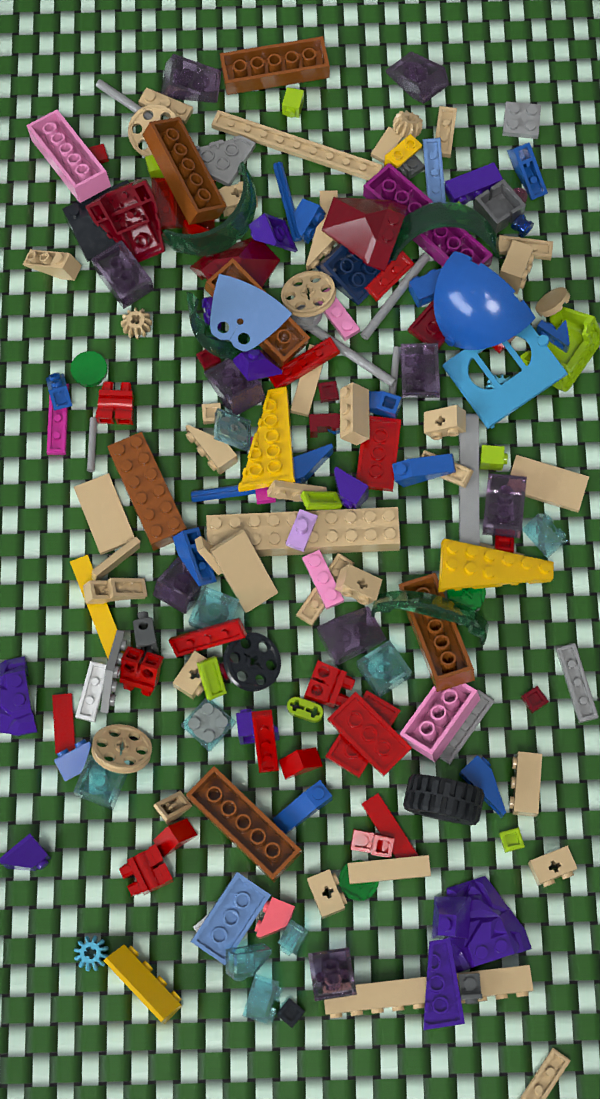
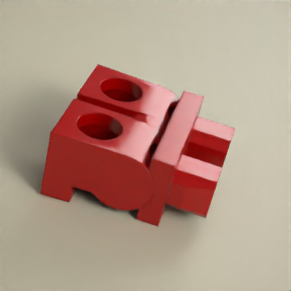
M103 382L102 390H99L98 408L95 416L98 424H114L116 420L117 424L133 425L134 394L130 382H122L120 390H114L113 382Z
M128 646L121 658V677L119 682L123 683V688L131 691L136 687L141 689L143 695L150 696L159 681L164 657L147 652L144 657L143 650Z
M318 660L304 699L315 701L331 708L335 706L340 707L349 698L346 695L340 694L341 688L352 691L355 679L347 676L346 671Z
M156 844L127 859L128 863L119 868L123 879L134 875L137 880L127 886L132 897L141 893L146 895L174 882Z

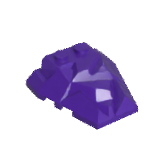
M25 656L5 660L0 663V733L21 736L38 732L35 713L31 706L27 676L29 675Z
M486 876L446 889V896L471 897L469 939H450L456 973L532 949L525 928Z

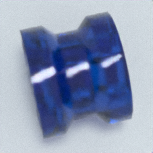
M521 214L513 222L511 228L514 231L517 230L521 237H525L533 228L534 223L526 220V216Z

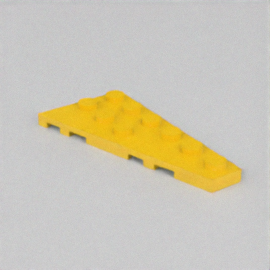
M287 387L270 389L267 392L263 413L258 421L257 433L254 434L247 456V465L243 469V478L238 485L239 492L270 487L274 480L295 482Z
M444 538L441 542L438 592H445V590L450 589L458 591L463 588L501 587L505 584L513 586L519 583L536 584L551 582L553 580L554 562Z

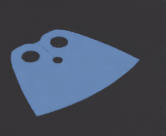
M222 274L218 275L210 317L211 333L218 339L230 340L235 348L241 351H249L274 333L292 315L285 306L263 290L242 280ZM239 318L243 320V324L238 325L237 320ZM226 322L229 325L228 332H219L217 329L218 324ZM241 333L249 335L250 341L247 344H241L238 341V336Z

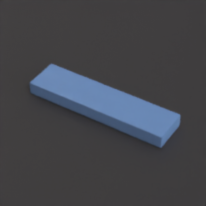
M441 138L423 139L427 197L441 209H445L446 198Z

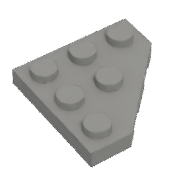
M239 135L231 140H219L211 142L207 146L195 147L212 179L225 186H231L255 149L256 143Z
M116 631L106 665L100 710L102 713L108 714L110 706H114L116 695L113 692H116L118 681H116V678H120L121 667L119 665H121V658L123 656L121 652H125L127 640H124L125 631Z

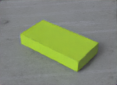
M302 491L300 495L307 510H340L342 507L339 496L334 491Z
M212 656L197 662L207 700L227 694L217 657Z

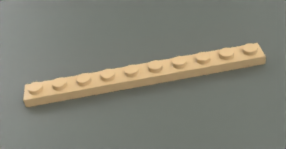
M220 110L217 111L211 124L213 129L234 136L241 135L257 144L368 181L383 169L381 164Z

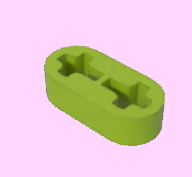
M293 697L287 702V710L292 716L312 723L319 722L323 718L322 707L314 702L299 697ZM298 702L299 707L304 708V710L297 709L293 711L291 704L295 705ZM314 708L318 709L317 711L320 715H316L314 718L311 717L310 712L306 711H313Z

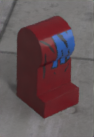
M309 414L310 438H318V433L324 432L339 434L340 414Z

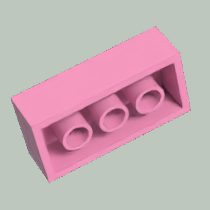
M466 683L437 692L434 686L399 735L413 749L436 762L480 701L478 691Z

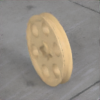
M157 104L147 105L139 109L132 116L128 126V137L133 148L144 157L153 155L149 147L145 150L139 148V144L145 141L142 134L148 124L161 120L163 114H169L170 118L177 117L169 108ZM148 111L153 113V117L150 120L144 119V114ZM136 125L142 126V131L138 134L133 132V128Z
M305 271L296 274L285 283L281 291L283 305L292 315L297 317L319 315L326 311L336 298V288L332 278L320 271ZM316 278H319V279H320V280H319L318 282H316V283H313V282H312L313 279H316ZM297 282H302V285L294 286ZM307 288H309V292H310L309 297H310V300L308 299V296H307V293H308ZM325 288H331L328 292H322ZM295 296L292 300H287V297ZM323 301L322 305H315L316 302ZM305 305V308L301 310L297 309L298 306Z
M114 724L100 729L95 734L91 752L95 761L103 768L115 773L127 774L137 772L149 763L152 744L147 735L141 730L129 725ZM110 733H117L119 736L113 737ZM134 736L137 737L139 740L134 741L131 740L129 737ZM122 742H123L124 745H123L122 755H120V750H121L120 748H121V745H122ZM98 743H104V744H106L107 746H106V747H100V746H98L97 744H98ZM143 750L146 754H139L137 751ZM105 757H112L114 761H107ZM129 760L132 761L134 764L128 765L124 761Z

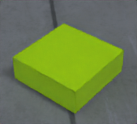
M519 827L499 833L505 853L525 847Z

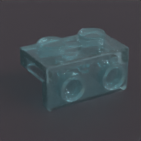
M537 514L522 531L549 558L559 547L566 544L568 540L565 538L566 534L552 524L554 521L549 515Z

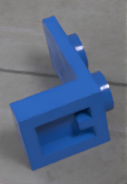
M53 373L46 378L54 411L72 406L64 374Z

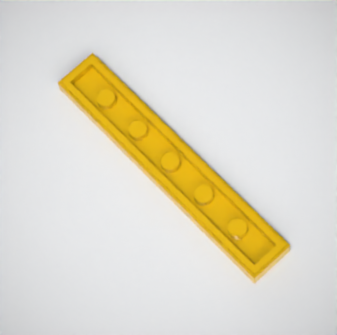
M88 555L70 561L84 600L83 585L93 580V567ZM107 602L104 604H86L106 656L109 658L117 627Z

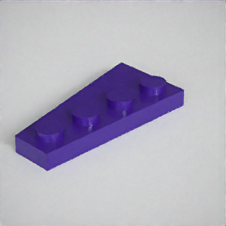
M447 938L429 941L423 1030L465 1024L451 940Z

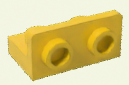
M411 134L408 135L385 155L384 167L390 163L393 167L399 168L422 148V144Z

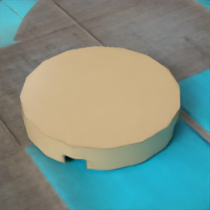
M559 287L546 293L535 307L539 316L549 317L562 310L564 302L567 304L570 299L567 289Z

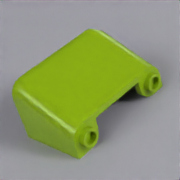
M563 307L562 310L550 316V322L557 330L566 320L570 342L569 350L565 353L551 342H549L547 347L568 373V375L552 386L567 392L599 348L600 328L595 316ZM526 351L521 355V359L526 366L530 363L531 351Z

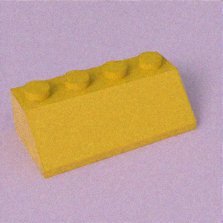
M122 945L103 961L158 1020L165 1024L182 1007L180 1003L181 997L174 990L170 993L165 988L168 984L160 975L156 978L151 973L153 968L146 961L142 963L137 958L139 953L132 946L128 948L126 945Z

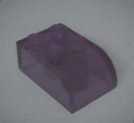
M122 240L91 259L96 272L123 309L154 290L151 278Z
M438 343L401 344V398L440 397Z
M488 473L482 535L521 538L527 477Z

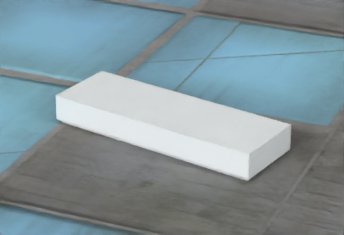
M90 661L75 716L76 719L95 723L102 699L106 664Z

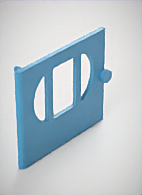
M531 324L515 335L524 339L531 348V360L528 366L525 365L508 341L502 343L522 370L502 385L499 384L478 355L485 349H464L442 366L487 429L494 428V424L568 375L547 347L549 344L548 336H539ZM472 359L476 361L495 387L494 389L480 388L471 381L469 365Z

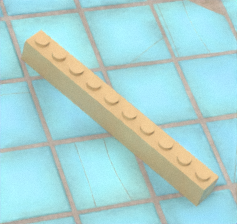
M530 965L456 973L457 980L458 974H480L483 998L478 1000V1002L488 1001L487 997L495 996L496 1000L507 999L508 994H516V997L529 996L528 992L534 991ZM427 977L323 988L325 1015H330V1019L341 1018L342 1013L360 1016L363 1015V1011L371 1010L372 1014L384 1013L385 1008H392V1012L405 1010L404 1006L413 1005V1009L425 1008Z

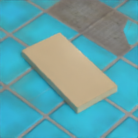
M516 455L505 491L578 513L589 476Z
M109 473L74 487L100 555L118 549L134 538Z
M243 529L210 549L245 613H248L278 593Z

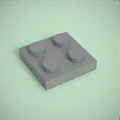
M506 101L502 136L538 139L541 105Z

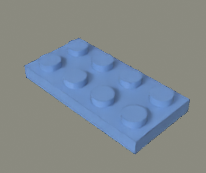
M236 872L190 942L225 965L271 895Z

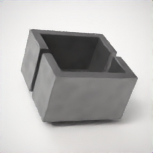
M503 179L492 186L490 191L486 190L477 196L473 209L493 233L497 234L506 228L509 222L512 224L524 216L526 204Z

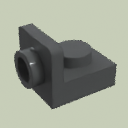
M414 154L397 170L410 180L425 170V166Z
M458 974L461 1001H465V1004H478V1000L483 998L480 974Z

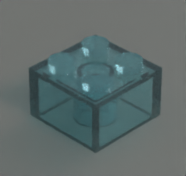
M203 586L189 618V626L202 629L233 620L240 605L239 599Z
M390 640L359 659L356 666L379 698L409 679L412 674L411 669Z
M88 755L73 792L77 797L113 810L128 773L122 774L109 771L100 766L92 755Z
M255 974L242 1016L268 1025L269 1021L273 1022L277 1011L274 1008L275 1001H280L283 992L280 982Z

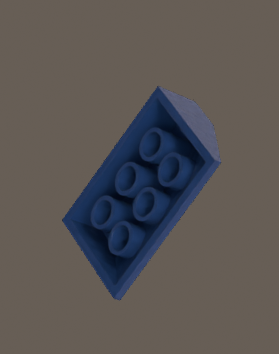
M396 243L388 264L402 251ZM338 244L316 266L318 271L329 275L335 287L357 306L369 295L365 287L381 272V270L367 266L363 263L362 259L355 254H351L342 244Z

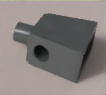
M148 612L137 613V620L133 621L137 649L144 651V657L147 652L160 655L153 619L149 617Z

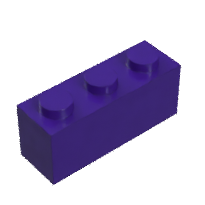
M493 162L445 181V193L452 206L458 201L461 204H467L486 190L490 191L491 187L503 180Z

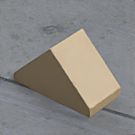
M181 791L153 805L168 826L192 807Z

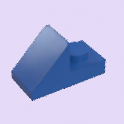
M541 320L537 325V333L540 336H548L549 342L567 353L570 342L566 320L557 330L551 323Z

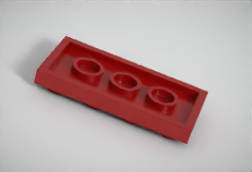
M369 416L370 439L360 444L356 479L368 485L369 489L393 492L394 473L392 464L397 461L401 419Z
M367 690L362 698L392 727L401 710ZM341 734L338 735L325 758L357 778L361 777L369 764Z
M356 691L327 719L383 777L412 749Z

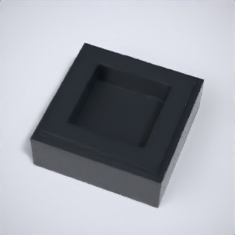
M289 998L276 1015L293 1028L305 1011Z

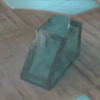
M290 920L278 942V945L281 946L279 950L288 956L291 954L296 956L309 936V931L293 920Z
M264 943L226 949V974L235 981H244L248 977H253L272 954V949Z

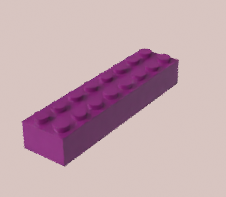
M390 163L364 184L363 196L366 199L392 200L408 206L400 229L442 267L454 251L472 257V262L477 265L480 263L487 267L491 265L493 254Z

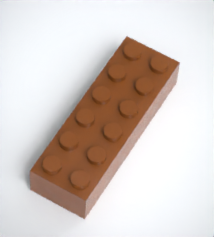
M323 36L220 53L227 95L330 78V65Z
M175 117L150 122L142 135L188 224L218 219L227 206L181 118Z
M233 258L206 281L204 288L213 297L218 275L222 274L247 282L266 292ZM289 317L259 346L282 368L308 344L310 337ZM239 318L237 320V323L241 325L243 324V320Z
M139 432L107 446L111 459L153 551L174 543L172 537L181 531L187 530L143 433Z
M436 573L398 584L401 600L436 691L440 692L474 681V668L443 592H438L439 580Z
M215 766L186 794L187 799L272 882H275L302 853V850Z

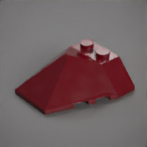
M137 179L111 190L85 206L93 222L107 233L106 235L109 239L112 238L119 245L118 248L134 264L166 251L155 194L147 179Z
M333 197L321 231L338 244L345 246L351 254L358 256L367 266L385 272L408 206L392 200Z
M251 237L203 256L190 266V269L201 280H208L233 258L263 288V285L279 264L280 259L264 243L255 241Z

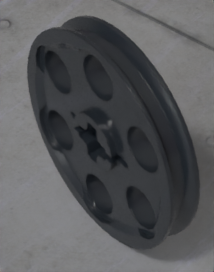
M248 632L246 638L243 639L249 642V648L245 649L241 646V639L230 642L224 652L223 664L227 676L237 687L255 692L263 690L275 682L280 673L281 658L278 649L270 639L259 633ZM259 643H264L267 646L266 652L259 650ZM231 653L238 656L237 663H233L230 660ZM252 658L255 660L254 665L250 664V659ZM267 661L274 663L275 668L273 671L266 667ZM239 671L244 672L246 675L245 681L238 679L237 673ZM257 675H261L263 677V685H259L256 682Z

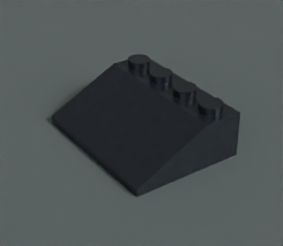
M128 180L107 188L81 203L76 202L62 208L65 220L87 262L118 249L119 245L112 238L109 239L106 235L107 233L93 222L85 206L105 193L128 184Z

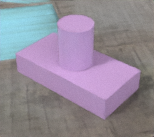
M300 509L286 541V546L304 552L318 515Z

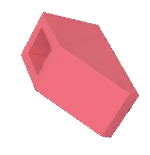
M274 897L271 898V901L267 900L262 911L265 913L262 921L258 920L254 930L257 932L256 937L262 939L288 928L295 911V906Z

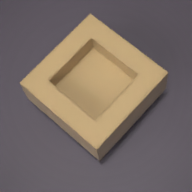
M220 403L202 404L203 424H214L219 418H222Z

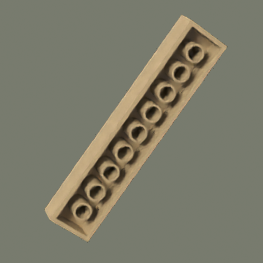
M398 507L307 511L318 515V519L304 552L286 546V541L299 511L206 515L207 542L216 546L243 529L259 557L308 555L320 550L321 554L399 551Z

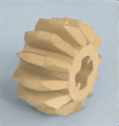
M407 110L405 112L400 111L394 117L392 130L396 132V135L402 136V138L410 134L416 138L422 131L423 120L419 118V115L413 114V112L410 113Z
M135 307L133 312L128 309V315L123 314L121 327H123V332L128 334L130 339L134 335L136 339H139V335L145 337V332L151 331L152 320L150 319V314L145 313L143 308L138 311Z

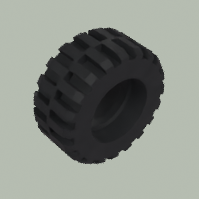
M413 774L408 779L403 806L405 810L421 816L464 825H476L480 821L485 794L481 788L471 784L437 776Z

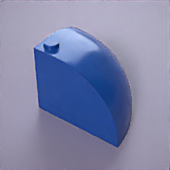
M454 251L441 269L434 291L436 322L445 337V342L449 346L465 350H480L493 347L523 331L536 318L525 301H519L513 294L515 290L498 274L483 263L477 265L472 262V257Z

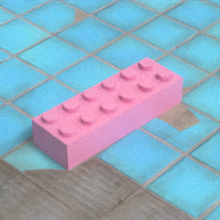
M58 110L26 125L32 142L79 203L111 187L106 170Z

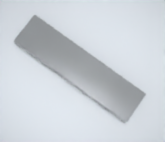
M573 643L556 648L578 723L598 719V713L576 644Z
M478 690L480 701L439 757L449 765L495 702V700Z

